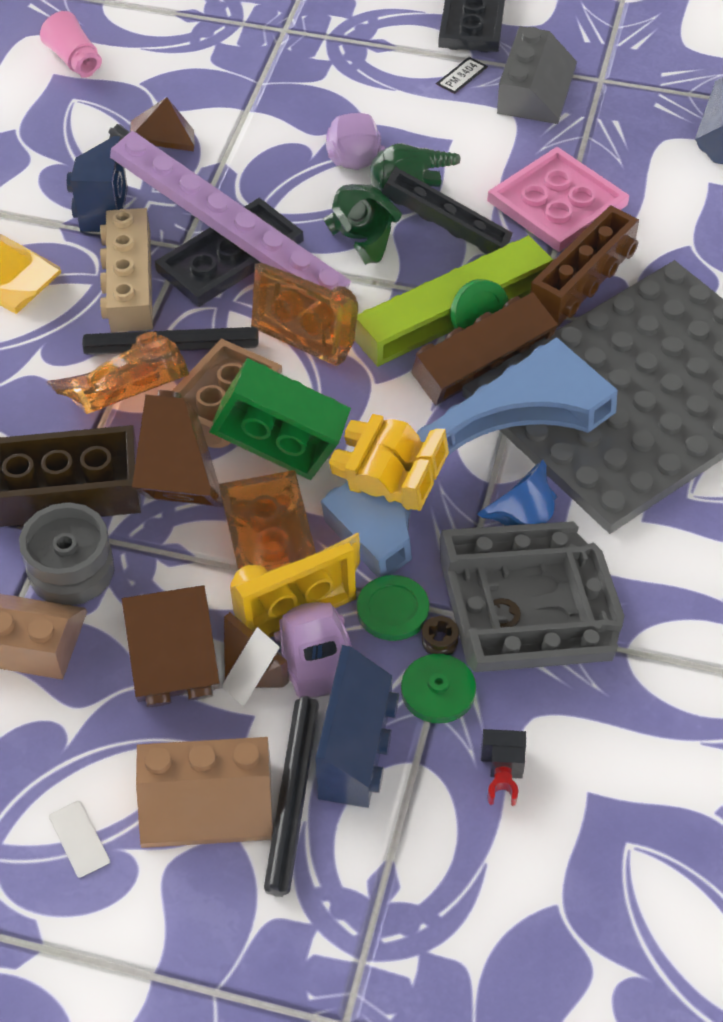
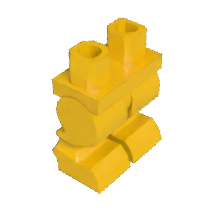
M372 414L368 423L350 420L345 430L344 438L346 445L355 448L353 452L341 449L334 450L329 460L332 474L347 479L350 491L357 493L363 491L375 497L385 496L388 502H399L406 510L421 511L432 489L434 480H436L449 454L446 430H431L425 442H421L415 430L404 421L395 419L384 420L383 416Z

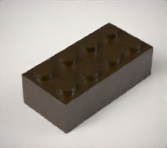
M126 425L0 437V527L24 525L36 512L51 505L62 503L86 505L99 513L101 517L141 513L140 493L132 488L138 449L134 426Z

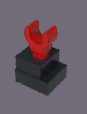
M483 729L481 761L491 762L490 777H494L488 788L487 799L490 805L494 804L495 793L498 790L509 792L511 795V806L517 804L519 790L518 785L512 778L523 779L526 731Z

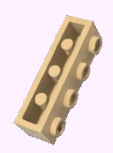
M147 208L106 211V225H100L102 246L106 245V248L100 249L102 269H106V273H100L102 294H106V297L100 298L102 319L109 320L111 333L153 330L151 232Z

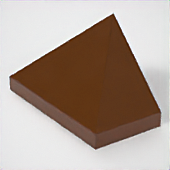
M167 97L131 120L130 132L133 130L153 145L194 152V129Z
M231 612L224 616L225 680L254 633ZM278 652L255 688H281L289 683L287 660Z

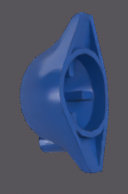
M541 460L508 493L477 514L483 519L495 520L504 526L547 523L553 516L555 509L554 500L558 496L548 485L545 461Z

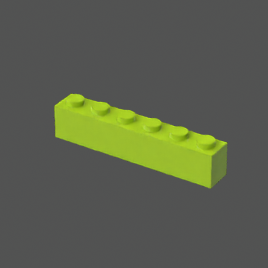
M529 235L511 242L494 252L483 255L468 264L455 268L440 277L424 282L414 289L401 295H396L386 302L355 315V342L374 364L379 367L454 330L451 321L452 302L457 292L466 283L476 279L490 280L496 282L505 290L509 300L516 296L523 298L530 294L531 282L553 259Z

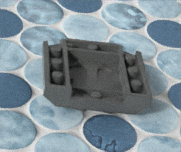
M574 521L447 529L441 531L439 538L441 568L454 618L458 626L466 663L474 673L613 661L618 648L617 642L623 626L624 613L603 551L594 542L588 544L577 533L579 526ZM494 599H510L518 605L521 616L516 626L500 627V623L511 621L514 615L509 613L510 607L500 604V608L497 605L494 606Z

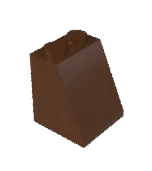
M158 390L157 395L145 394L132 488L148 499L223 507L224 499L198 414L184 398H181V394L178 392Z
M205 585L121 598L135 697L138 702L146 701V707H157L172 703L171 697L187 694L188 700H200L212 697V690L221 689Z

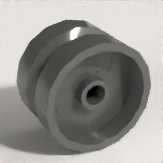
M62 503L44 508L36 512L25 523L19 536L20 553L26 566L29 583L35 593L47 602L65 605L83 604L99 596L110 585L115 569L107 526L99 513L86 505Z

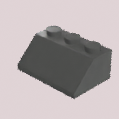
M519 26L499 82L497 114L554 124L559 123L577 61L550 31L541 30L536 27Z

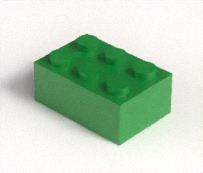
M247 358L223 396L209 433L308 480H312L339 444L351 408L334 398L327 397L303 385L299 381L292 380L268 368L264 364Z

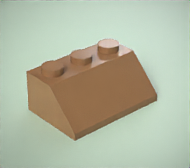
M0 594V669L63 680L87 614L86 608Z
M268 737L137 744L136 792L141 848L272 840V785Z

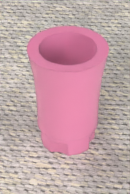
M60 11L52 14L45 20L40 30L42 43L55 52L72 71L78 73L81 77L87 78L92 76L100 68L102 58L98 54L97 48L82 30L76 16L69 11Z

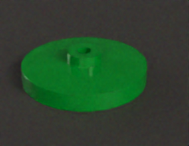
M476 279L466 283L457 292L452 302L451 321L454 330L459 327L466 329L486 312L493 314L501 310L509 301L505 290L496 282L486 279Z
M400 575L381 576L366 584L359 593L357 616L362 627L371 635L388 641L404 640L417 634L428 620L429 599L422 586L408 577Z
M430 654L420 657L412 662L403 674L401 681L403 702L414 716L423 721L438 724L455 721L469 711L475 700L476 681L474 675L464 662L453 656Z

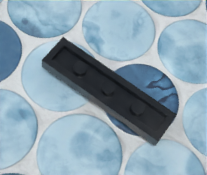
M397 167L394 168L381 192L395 204L409 208L418 213L422 219L434 222L448 230L454 237L462 238L475 245L485 254L494 252L509 244L513 234L511 231Z

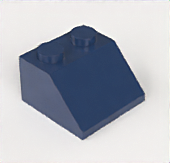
M113 136L76 157L73 171L67 173L68 193H73L72 216L73 218H78L80 232H100V225H106V211L124 209L128 190L126 171L123 166L110 158L111 148L120 141V136Z

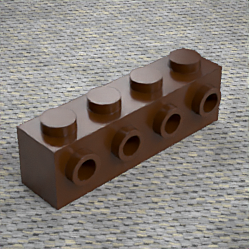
M610 205L531 282L530 293L533 292L558 326L567 317L572 318L578 311L580 304L587 297H593L600 284L606 278H611L626 258L630 259L634 255L639 243L636 240L639 219Z
M533 292L523 298L516 296L510 299L501 310L493 314L491 312L484 313L473 325L466 329L459 327L446 336L444 341L436 345L430 343L422 347L415 355L416 358L411 373L436 406L463 391L465 384L500 366L502 362L518 353L522 354L544 337L546 339L553 337L558 324Z

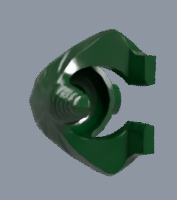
M403 143L393 144L384 150H380L373 159L370 166V185L382 191L394 168L397 167L429 186L441 187L440 171H430L428 169L455 166L460 164L461 157L457 153L434 151L433 149L419 148Z
M365 184L343 185L334 196L333 212L324 217L323 221L333 236L341 232L344 236L352 239H367L365 242L355 241L354 248L365 265L368 263H379L386 250L391 223H397L402 217V213L387 196L381 193V190L374 186Z

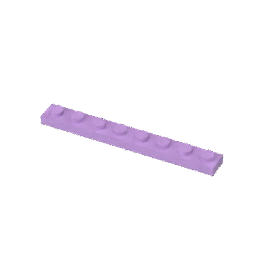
M133 130L111 148V159L326 308L330 309L349 289L351 281Z

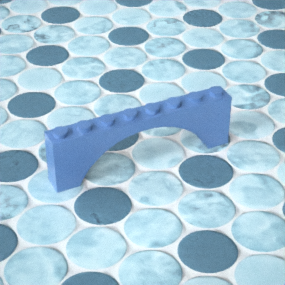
M556 337L546 345L538 346L530 356L517 365L508 367L501 376L491 383L479 387L471 397L462 403L450 407L445 415L432 424L421 427L417 434L421 442H425L431 430L445 429L449 456L456 449L482 435L514 426L557 425L589 433L616 413L618 390ZM348 482L341 487L333 488L321 500L325 522L342 540L355 533H359L360 559L377 577L391 575L412 560L408 534L409 518L412 509L406 510L401 503L396 501L388 502L385 496L375 497L363 491L361 493L350 491Z

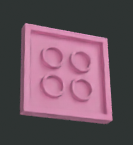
M555 147L489 190L487 201L553 249L560 252L568 247L610 205L619 210L626 207L629 195L559 147Z

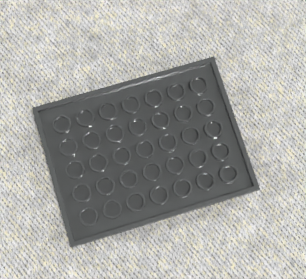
M674 260L556 330L553 337L549 339L544 337L534 343L527 351L512 356L502 362L500 366L487 371L463 386L462 396L468 399L479 387L491 383L501 376L508 367L517 365L530 356L538 346L546 345L556 337L618 390L616 413L589 433L574 428L544 424L514 426L499 430L535 465L544 460L547 465V476L603 529L611 534L723 459V298Z

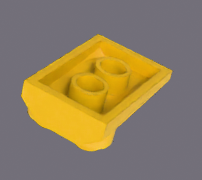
M0 234V306L17 314L61 274V269L46 258Z
M355 533L339 543L304 559L267 571L262 565H247L240 568L235 573L230 585L235 617L253 632L258 627L271 638L275 632L280 631L279 620L296 606L320 602L331 603L336 609L356 600L355 572L360 564L359 533Z

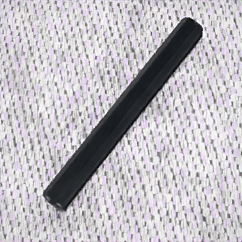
M256 327L95 333L83 335L82 347L86 355L211 350L221 339H224L242 348H256L259 345V331Z
M301 696L294 703L264 882L265 892L275 897H283L289 894L291 890L319 711V702L309 696Z

